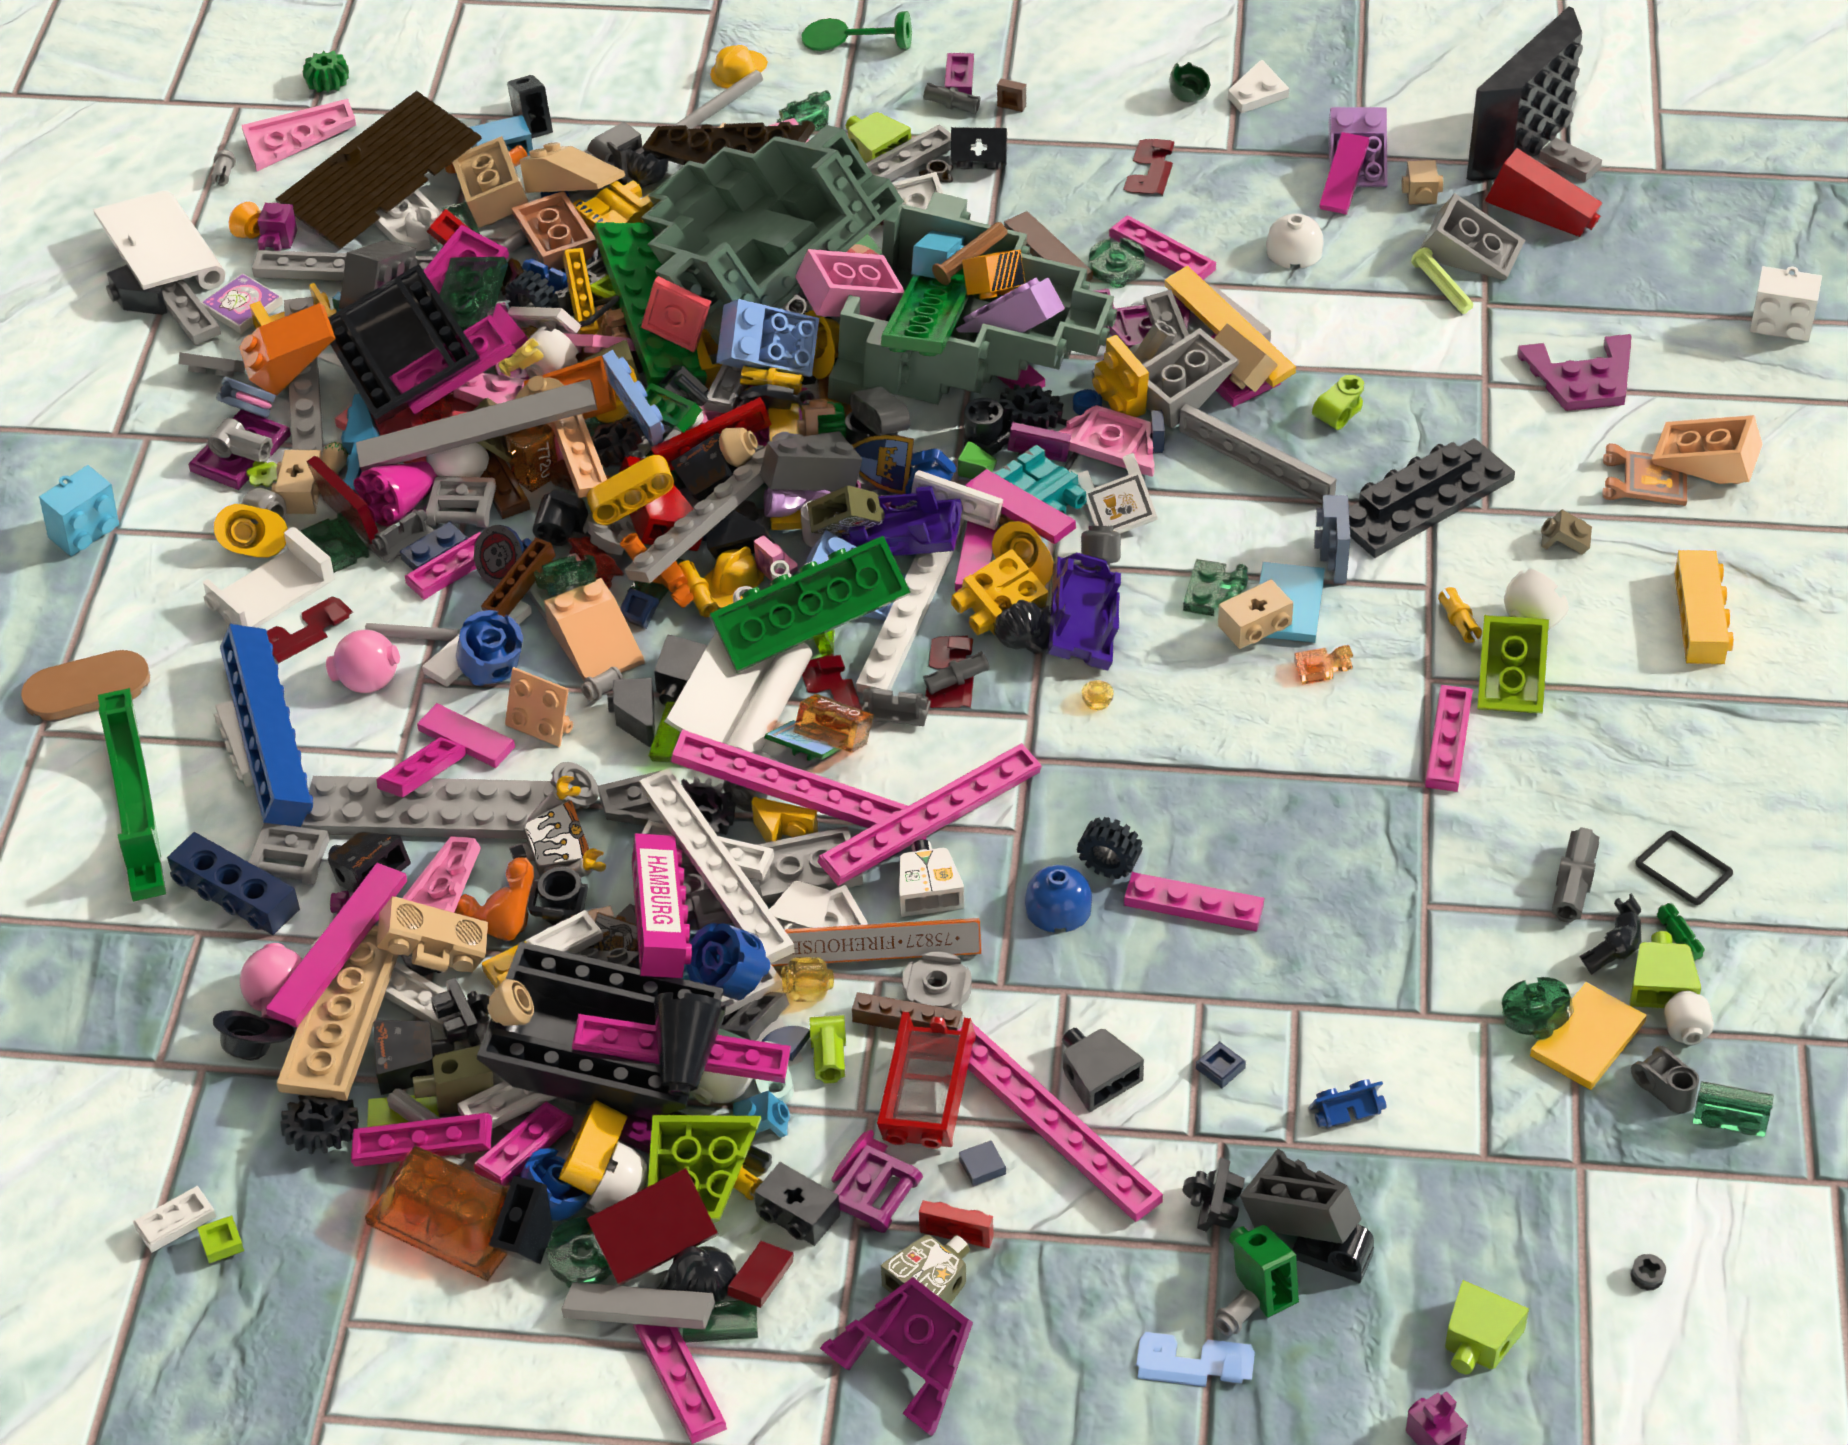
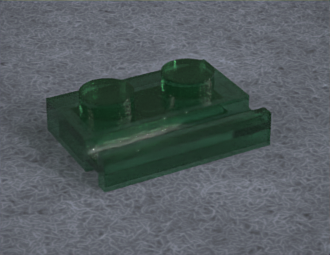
M341 513L337 514V518L331 521L327 518L301 530L303 535L331 557L334 573L358 563L357 559L363 556L366 559L370 557L368 547Z
M1701 1081L1692 1123L1704 1125L1708 1128H1720L1741 1132L1745 1135L1765 1137L1773 1107L1774 1095Z

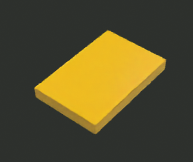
M1585 982L1531 1048L1530 1057L1592 1090L1644 1025L1647 1015Z

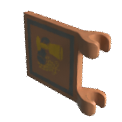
M1609 443L1606 446V454L1603 455V463L1607 466L1625 463V483L1614 477L1606 478V488H1603L1602 495L1607 500L1628 497L1686 506L1687 474L1653 464V454L1626 451L1617 444Z

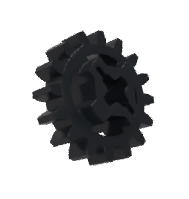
M1015 384L1014 390L1008 387L1005 388V393L1000 394L999 404L1003 408V420H1010V426L1014 422L1048 429V427L1056 428L1057 423L1061 422L1064 404L1059 402V396H1051V390L1044 392L1041 386L1031 387L1030 384H1026L1025 388Z
M625 418L622 422L616 420L611 424L606 423L594 429L595 434L591 436L601 465H604L606 468L611 463L623 462L624 457L628 458L630 456L629 452L638 449L637 444L644 441L642 437L645 435L635 419L630 421L629 418Z
M697 776L694 777L691 784L687 780L682 779V787L718 836L719 832L726 835L729 826H733L736 803L731 802L732 793H722L724 786L722 783L715 787L712 786L711 778H708L705 783H700Z
M299 1095V1103L289 1102L287 1103L288 1111L281 1112L282 1136H285L286 1144H295L296 1151L306 1147L309 1154H313L316 1149H321L324 1154L328 1153V1148L330 1147L338 1150L341 1149V1141L351 1142L353 1140V1129H357L359 1123L358 1109L354 1108L352 1099L345 1101L337 1100L333 1097L310 1096L306 1098L303 1095Z

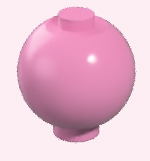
M357 630L346 635L338 643L334 656L327 657L326 669L332 681L340 680L345 687L355 692L372 693L382 689L391 681L396 672L397 664L400 662V655L397 647L392 645L384 635L372 630Z
M279 943L266 944L262 949L253 953L244 963L240 974V988L247 1003L255 1010L261 1011L262 1018L272 1020L277 1019L267 1016L266 1007L303 960L296 952L285 948L284 945Z

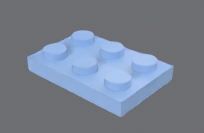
M613 350L602 355L608 382L632 418L639 424L650 445L653 447L664 442L663 433L666 431L661 422L663 417L655 404L651 406L648 404L645 398L647 393L640 381L634 382L630 376L632 371L624 357L618 359Z

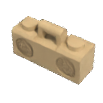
M392 896L379 912L376 948L387 950L395 955L409 956L412 953V964L446 972L448 967H451L459 972L473 973L486 955L488 922Z

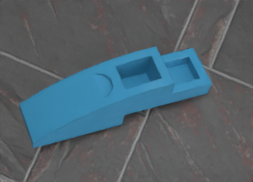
M354 394L352 406L347 411L348 422L346 430L342 432L341 436L342 446L349 453L347 457L348 469L343 481L356 493L354 480L360 477L362 473L356 442L380 436L376 422L360 394Z

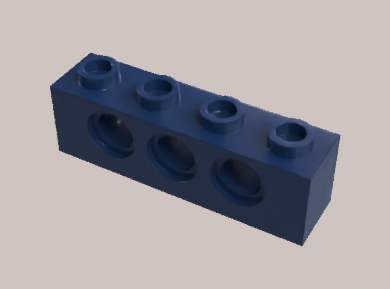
M193 832L167 857L171 870L170 875L179 886L191 888L204 900H212L222 906L230 915H238L247 920L257 930L262 929L274 935L300 910L294 887L196 832Z

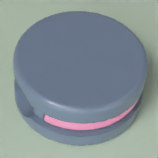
M223 377L221 382L223 386H221L220 392L217 393V401L264 418L269 417L271 411L268 409L272 407L271 402L274 403L275 394L228 377Z

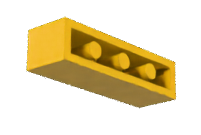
M1678 550L1674 575L1686 663L1725 664L1727 651L1733 650L1734 639L1733 632H1728L1727 629L1730 626V610L1724 608L1727 601L1726 586H1721L1724 577L1723 564H1718L1716 551Z

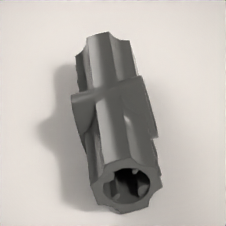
M1580 827L1576 831H1571L1565 857L1562 856L1556 881V886L1558 887L1554 896L1552 913L1563 922L1571 923L1576 919H1581L1586 894L1590 893L1596 866L1594 861L1600 838L1593 833L1592 829Z

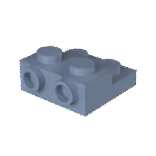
M1323 495L1322 508H1316V527H1320V530H1314V549H1320V561H1327V570L1333 571L1334 584H1346L1350 549L1348 495Z

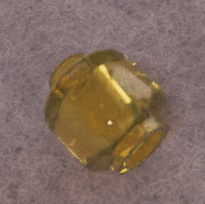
M796 957L791 959L788 965L782 968V991L788 994L793 1002L822 1001L827 991L832 990L834 986L833 970L828 969L825 961L820 957Z

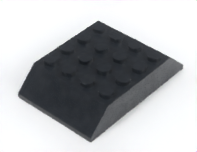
M1567 7L1476 89L1466 179L1470 181L1496 179L1503 164L1516 148L1531 157L1538 155L1540 150L1549 141H1552L1564 127L1567 128L1572 122L1574 116L1572 105L1577 94L1575 84L1580 72L1578 62L1583 50V45H1581L1583 32L1574 8Z
M419 264L328 317L336 338L330 345L378 425L408 408V404L481 361ZM456 335L459 337L460 341L468 351L469 355H466L461 344L455 338ZM443 343L446 344L447 348L449 349V351H450V352L452 353V355L454 356V358H455V360H456L455 363H454V361L452 360V358L450 357V355L448 354V352H447V350L445 349V347L443 346ZM437 348L449 367L405 393L400 394L389 377Z
M520 941L506 979L518 981L527 989L534 1005L533 1016L529 1023L514 1026H503L491 1018L479 1048L477 1060L512 1087L591 1105L596 1099L621 1113L652 1119L653 1115H666L685 1109L689 1096H675L668 1093V1088L661 1085L659 1064L572 1049L578 1015L583 1014L655 1025L654 998L658 994L673 992L672 999L684 998V993H694L721 1001L724 989L680 978L640 976V969Z

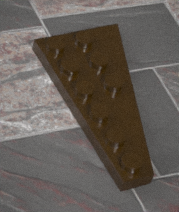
M802 121L801 125L779 122L778 126H765L763 122L724 124L722 128H713L711 124H705L701 128L688 129L686 125L657 126L642 148L658 158H667L668 161L683 166L688 161L705 164L724 147L754 154L774 136L806 143L816 127L812 121Z

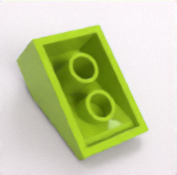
M1484 615L1477 709L1543 714L1549 619Z

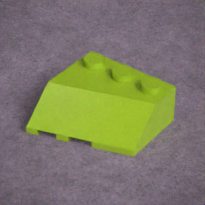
M653 1115L648 1187L686 1168L713 1223L720 1221L762 1119L761 1116Z

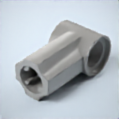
M1156 320L1142 343L1132 346L1129 350L1141 364H1144L1168 349L1177 332L1164 321Z
M232 418L225 419L207 440L210 450L219 457L227 458L231 454H236L264 463L269 459L273 447L271 438L245 430L241 423Z

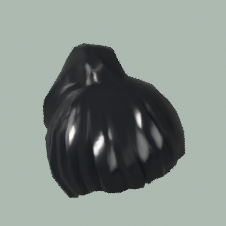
M610 141L607 142V146L613 155L614 166L625 173V177L617 180L622 185H626L634 180L643 189L646 185L661 180L668 171L669 162L667 158H658L649 151L639 154L631 149L624 150L618 148Z
M1019 600L996 617L993 624L994 633L1004 646L1012 649L1026 648L1035 654L1048 650L1050 631L1048 605L1040 608L1034 602Z
M690 1246L673 1259L669 1272L656 1289L713 1293L714 1305H716L728 1295V1286L737 1274L731 1257L714 1246Z

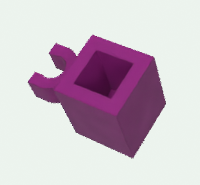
M279 203L264 204L258 218L261 235L257 242L259 250H265L266 247L274 248V251H281L282 248H291L298 231L293 205Z
M1447 1391L1441 1395L1438 1392L1427 1400L1425 1398L1417 1400L1409 1408L1406 1433L1417 1445H1465L1468 1425L1455 1411L1457 1402Z

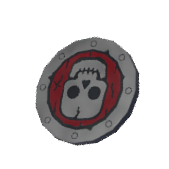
M493 525L486 528L478 536L474 546L476 570L484 581L492 586H497L532 541L529 538L521 541L518 534L508 526Z

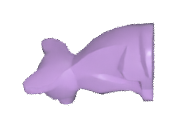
M768 487L764 492V514L766 517L792 515L800 510L805 503L825 496L830 491L778 490Z

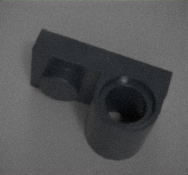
M1358 1224L1343 1244L1298 1236L1292 1251L1296 1254L1297 1261L1361 1283L1373 1257L1374 1236L1367 1228Z

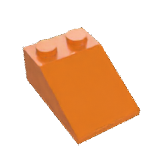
M318 303L258 327L252 334L247 335L243 339L239 349L249 380L263 390L277 396L336 338L324 305Z

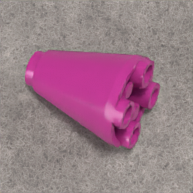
M423 461L370 468L362 472L360 477L355 478L354 488L367 503L374 522L389 527L404 518L432 491L435 477L438 476L431 465Z

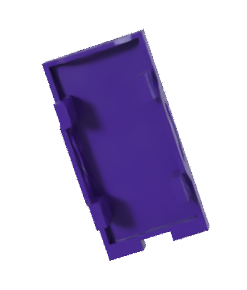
M932 486L917 487L914 494L879 496V505L885 513L882 524L865 529V526L849 527L850 535L838 536L856 547L884 536L893 556L954 551L963 506L960 499L937 501ZM909 501H917V506L913 505L904 509L892 507L887 509L883 504L891 502V505L902 506L908 504Z
M1078 552L1065 558L1057 557L1053 567L1048 654L1068 660L1071 656L1083 659L1089 666L1106 671L1111 667L1113 663L1114 637L1119 630L1120 593L1117 591L1121 585V573L1111 572L1107 561ZM1074 559L1081 560V564L1089 568H1094L1096 565L1102 568L1098 572L1097 570H1084L1078 567L1077 564H1074Z

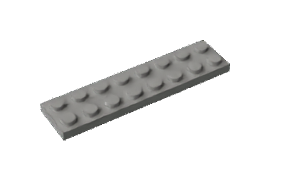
M313 776L309 795L313 797V808L311 813L306 815L302 828L328 831V834L356 835L360 832L416 837L452 836L526 839L523 825L539 804L556 787L550 781L432 778L402 798L377 789L376 779L378 777Z

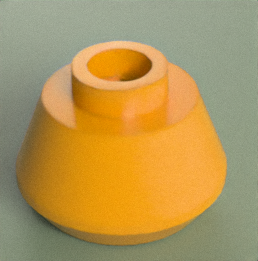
M241 203L230 213L229 229L235 237L253 239L260 235L258 218L261 210L255 203Z

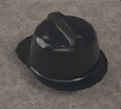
M222 1011L213 1018V1026L220 1032L222 1049L228 1054L244 1060H258L266 1055L271 1043L285 1041L294 1035V1028L287 1023L262 1018L245 1011Z

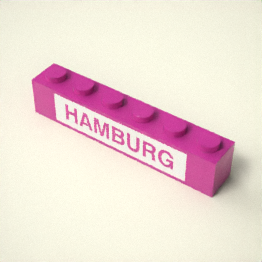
M635 833L631 863L640 976L683 978L684 964H691L692 944L689 943L690 924H687L688 905H685L686 886H683L684 868H681L682 849L676 848L675 836Z

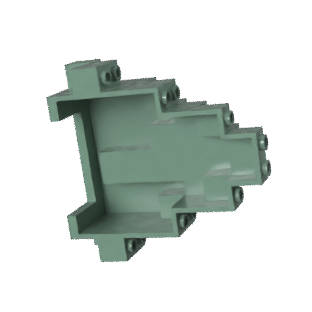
M826 125L806 143L774 136L754 154L724 147L705 164L688 161L648 195L654 207L645 213L641 219L652 228L655 236L648 243L662 264L655 273L657 276L711 301L704 327L715 343L719 345L723 306L725 304L741 299L781 309L802 290L795 276L808 249L847 252L904 201L890 179L871 173L843 128Z
M934 192L926 209L901 204L884 219L882 255L886 258L904 291L914 275L911 274L913 246L931 230L965 236L964 246H966L992 226L970 220L971 213L967 212L968 199ZM1007 229V235L980 256L996 252L1021 250L1025 283L1036 277L1039 282L1049 278L1065 307L1063 311L1024 333L984 323L979 333L958 332L956 328L965 324L963 317L1003 296L997 295V297L980 299L979 294L970 295L942 354L929 357L919 354V351L907 350L906 352L899 353L890 351L889 347H881V336L888 321L860 315V297L849 295L840 313L838 358L829 376L828 399L850 404L851 392L881 386L889 393L939 405L942 395L948 394L950 387L981 394L985 383H990L993 375L1017 381L1021 370H1027L1029 363L1059 370L1063 359H1069L1071 351L1097 357L1100 346H1106V339L1109 338L1110 329L1108 326L1113 327L1116 320L1117 309H1113L1114 296L1089 290L1090 282L1086 281L1087 269L1029 255L1030 247L1026 246L1027 234Z

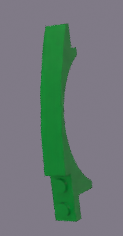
M128 688L99 694V715L110 759L120 814L121 834H118V840L127 868L131 897L134 902L166 895L156 821L131 690Z

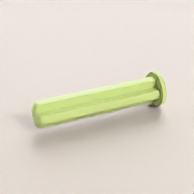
M1424 247L1419 249L1412 257L1411 262L1413 266L1420 267L1461 314H1466L1473 308V302L1435 261L1430 248Z

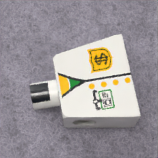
M925 839L915 841L911 845L912 852L903 853L900 856L899 897L901 917L964 909V885L948 849H932L931 843Z

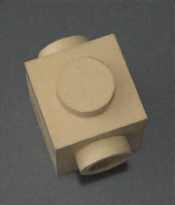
M1436 160L1407 161L1406 176H1402V193H1407L1408 204H1437L1438 192H1443V176L1438 175Z

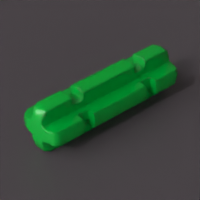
M1672 903L1661 905L1658 908L1657 917L1666 926V930L1672 935L1675 943L1688 945L1691 948L1694 961L1701 959L1704 956L1705 948L1698 939H1694L1696 935L1684 918L1678 915L1679 911Z

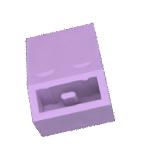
M1331 107L1328 120L1330 168L1342 132L1369 137V145L1356 187H1387V107Z
M1036 277L963 317L965 324L956 329L958 332L979 333L984 323L1024 333L1063 311L1065 307L1050 279L1046 278L1039 282Z

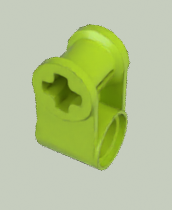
M1356 375L1341 377L1329 390L1317 398L1312 408V415L1336 430L1342 429L1362 409L1363 400L1360 396L1364 391L1365 383L1363 379Z

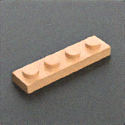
M579 414L550 422L578 498L587 497L590 489L607 480L583 415Z

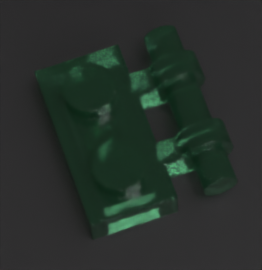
M825 90L820 93L816 91L809 94L808 98L797 102L795 100L788 103L787 107L779 110L780 118L777 119V123L795 118L799 125L802 124V121H812L816 127L813 132L823 129L828 125L829 106L826 102L831 100L829 91Z
M1196 559L1184 598L1183 611L1214 616L1216 607L1219 608L1220 603L1241 594L1242 590L1246 588L1249 580L1247 575L1248 567L1238 564L1235 571L1226 573L1227 564ZM1222 588L1230 589L1226 593H1221Z

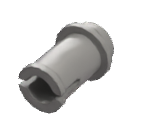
M221 150L214 156L215 167L211 180L216 183L218 176H220L218 185H226L229 182V175L231 169L235 166L236 159L232 152Z
M612 666L593 678L590 676L585 678L584 683L581 684L582 693L589 701L593 699L596 701L600 700L602 694L613 689V680H621L623 676L617 667Z
M1241 1290L1239 1295L1226 1308H1221L1217 1311L1214 1320L1217 1329L1227 1336L1239 1333L1242 1329L1241 1324L1260 1307L1258 1298L1249 1290Z

